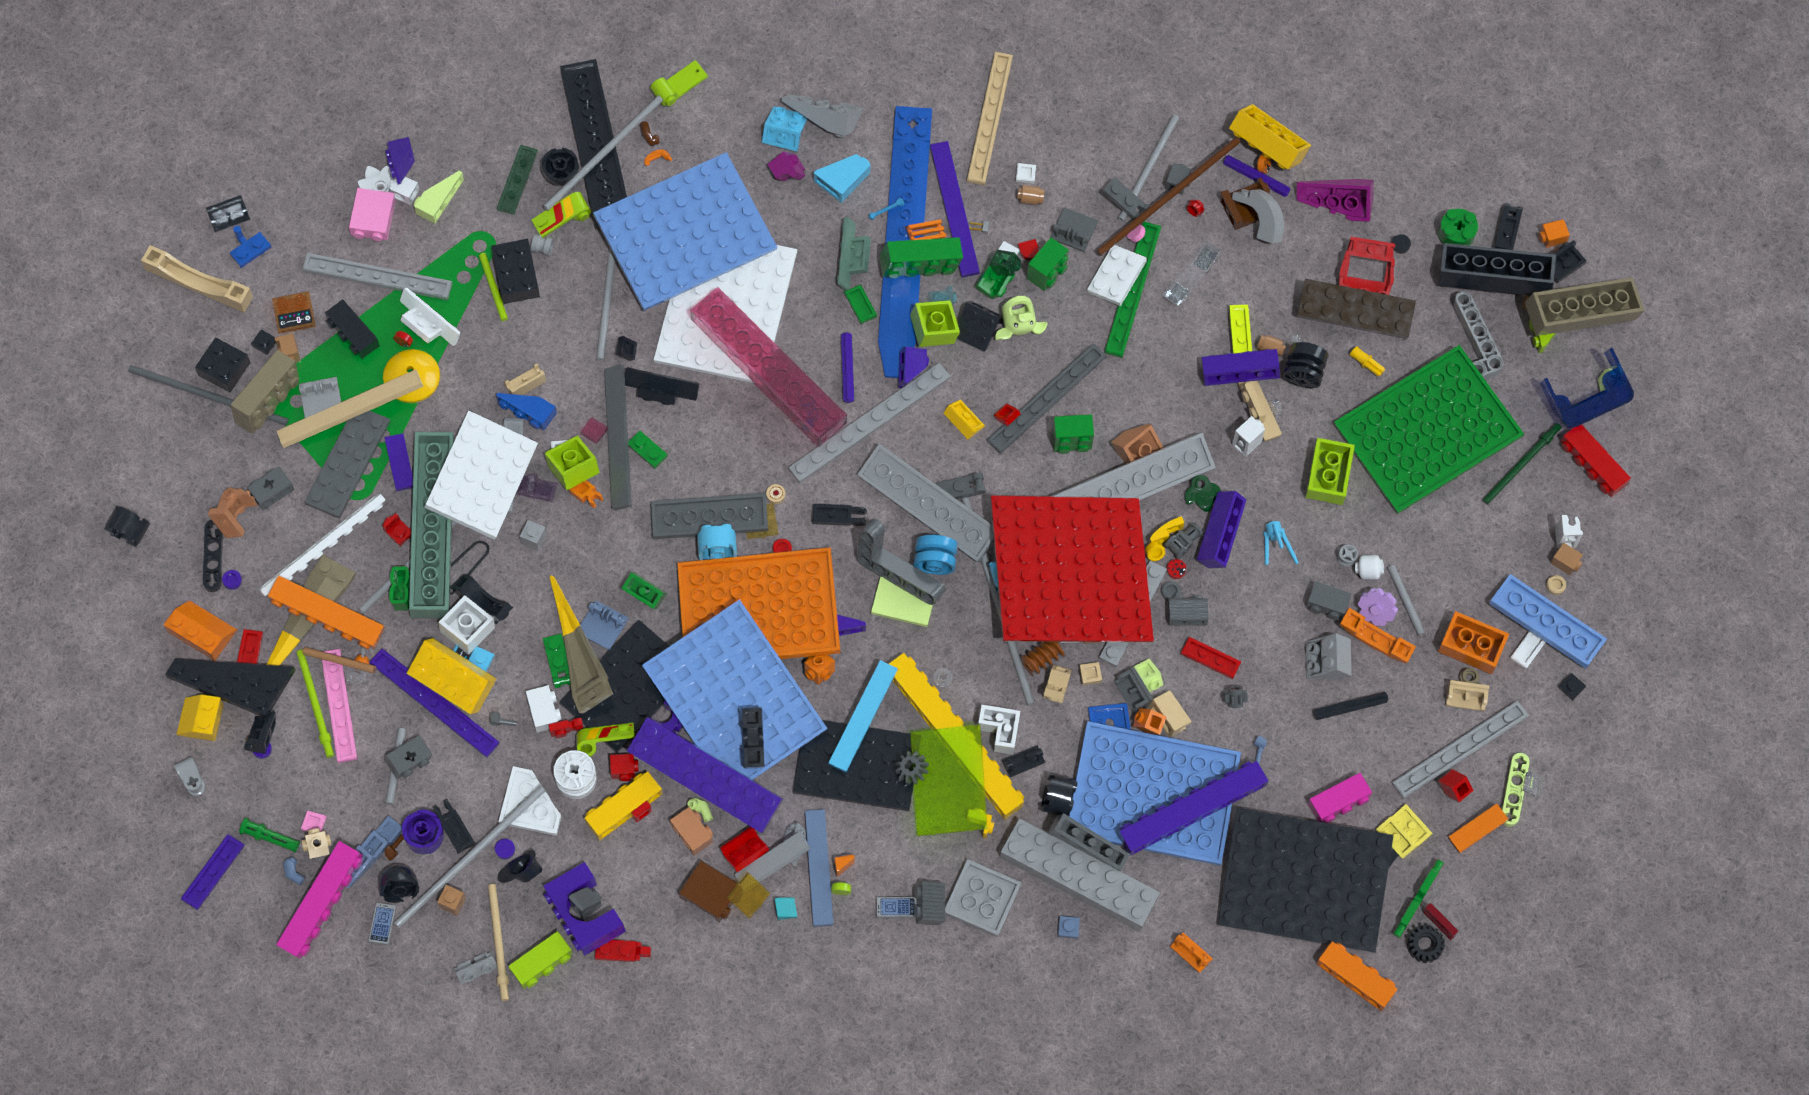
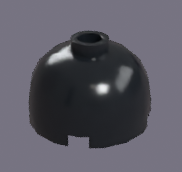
M567 148L551 149L542 158L543 174L554 185H565L578 173L579 163L577 156Z
M399 865L390 867L382 873L379 879L380 897L383 896L387 902H404L401 898L412 896L413 899L419 893L417 876L408 867Z

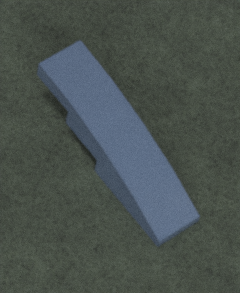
M388 815L376 831L373 830L363 844L358 845L355 849L363 855L361 858L363 861L361 866L352 873V880L347 888L356 883L385 852V848L391 845L402 833V825Z

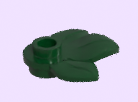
M1197 475L1192 479L1191 487L1185 493V501L1187 505L1196 502L1202 511L1208 512L1212 507L1213 500H1216L1217 493L1222 491L1217 484L1211 483L1206 476ZM1199 481L1204 483L1203 488L1198 486Z

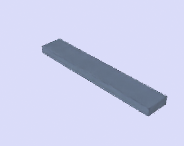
M825 809L805 811L807 843L811 848L808 850L813 927L833 926Z

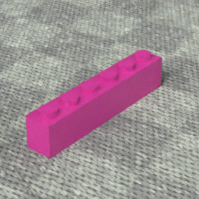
M340 841L337 843L276 944L277 946L299 959L307 955L311 947L309 946L311 941L320 934V926L323 921L326 922L329 919L332 906L341 899V891L344 886L347 887L350 884L352 873L361 866L363 861L361 853Z

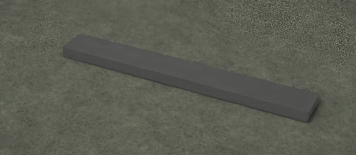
M1093 343L1019 410L1020 416L1009 426L1003 425L987 442L999 454L1003 453L1095 369L1107 355Z
M621 364L605 368L612 509L615 511L632 507L624 366Z

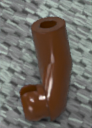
M647 121L641 122L640 129L646 142L650 146L658 145L660 143L658 135L652 136L649 123Z

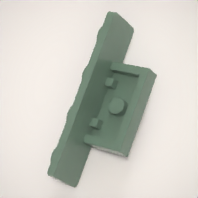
M849 217L844 218V224L842 225L843 237L840 243L841 257L839 258L840 267L839 275L837 276L838 285L845 291L850 289L852 274L868 272L871 244L869 236L855 237L856 224Z

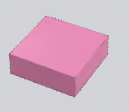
M307 811L301 830L308 832V830L319 828L321 832L327 817Z

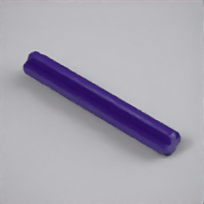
M1231 155L1226 156L1224 165L1256 182L1258 178H1262L1268 184L1269 189L1284 197L1288 196L1291 189L1289 186Z
M845 332L841 334L843 401L851 403L854 402L852 334Z

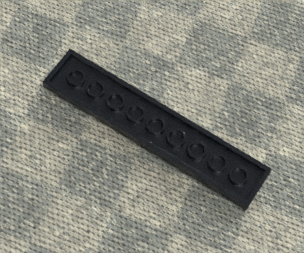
M596 59L560 66L582 168L614 138ZM615 146L584 176L592 213L627 198ZM594 218V223H595L596 229H600L598 223L596 222V220H595V218Z

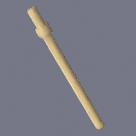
M496 884L488 885L498 969V977H496L497 986L500 987L501 1001H508L507 985H509V977L506 975L497 890Z

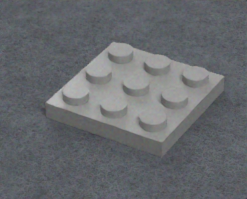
M967 859L945 907V914L998 937L1022 882Z

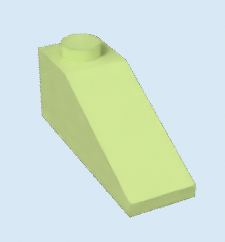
M458 171L424 191L421 197L415 200L416 214L436 223L464 181L463 173Z

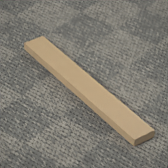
M995 52L967 177V182L980 185H985L1013 58V55L1000 52Z
M414 370L278 430L277 434L283 448L424 386L417 370Z

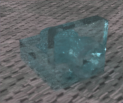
M948 286L946 291L929 292L930 302L951 300L952 306L954 303H957L956 292L952 291V286Z

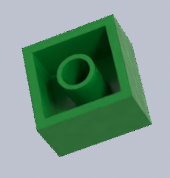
M1051 237L1029 262L1027 280L1044 292L1048 287L1052 288L1057 281L1056 277L1059 274L1063 275L1068 268L1069 249Z
M1092 414L1054 417L1052 428L1054 452L1059 451L1061 454H1066L1070 451L1078 450V452L1083 453L1092 449L1094 439Z

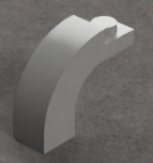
M1241 189V192H1233V200L1248 204L1256 210L1260 222L1257 238L1270 243L1282 242L1284 219L1276 200L1261 189L1251 191Z

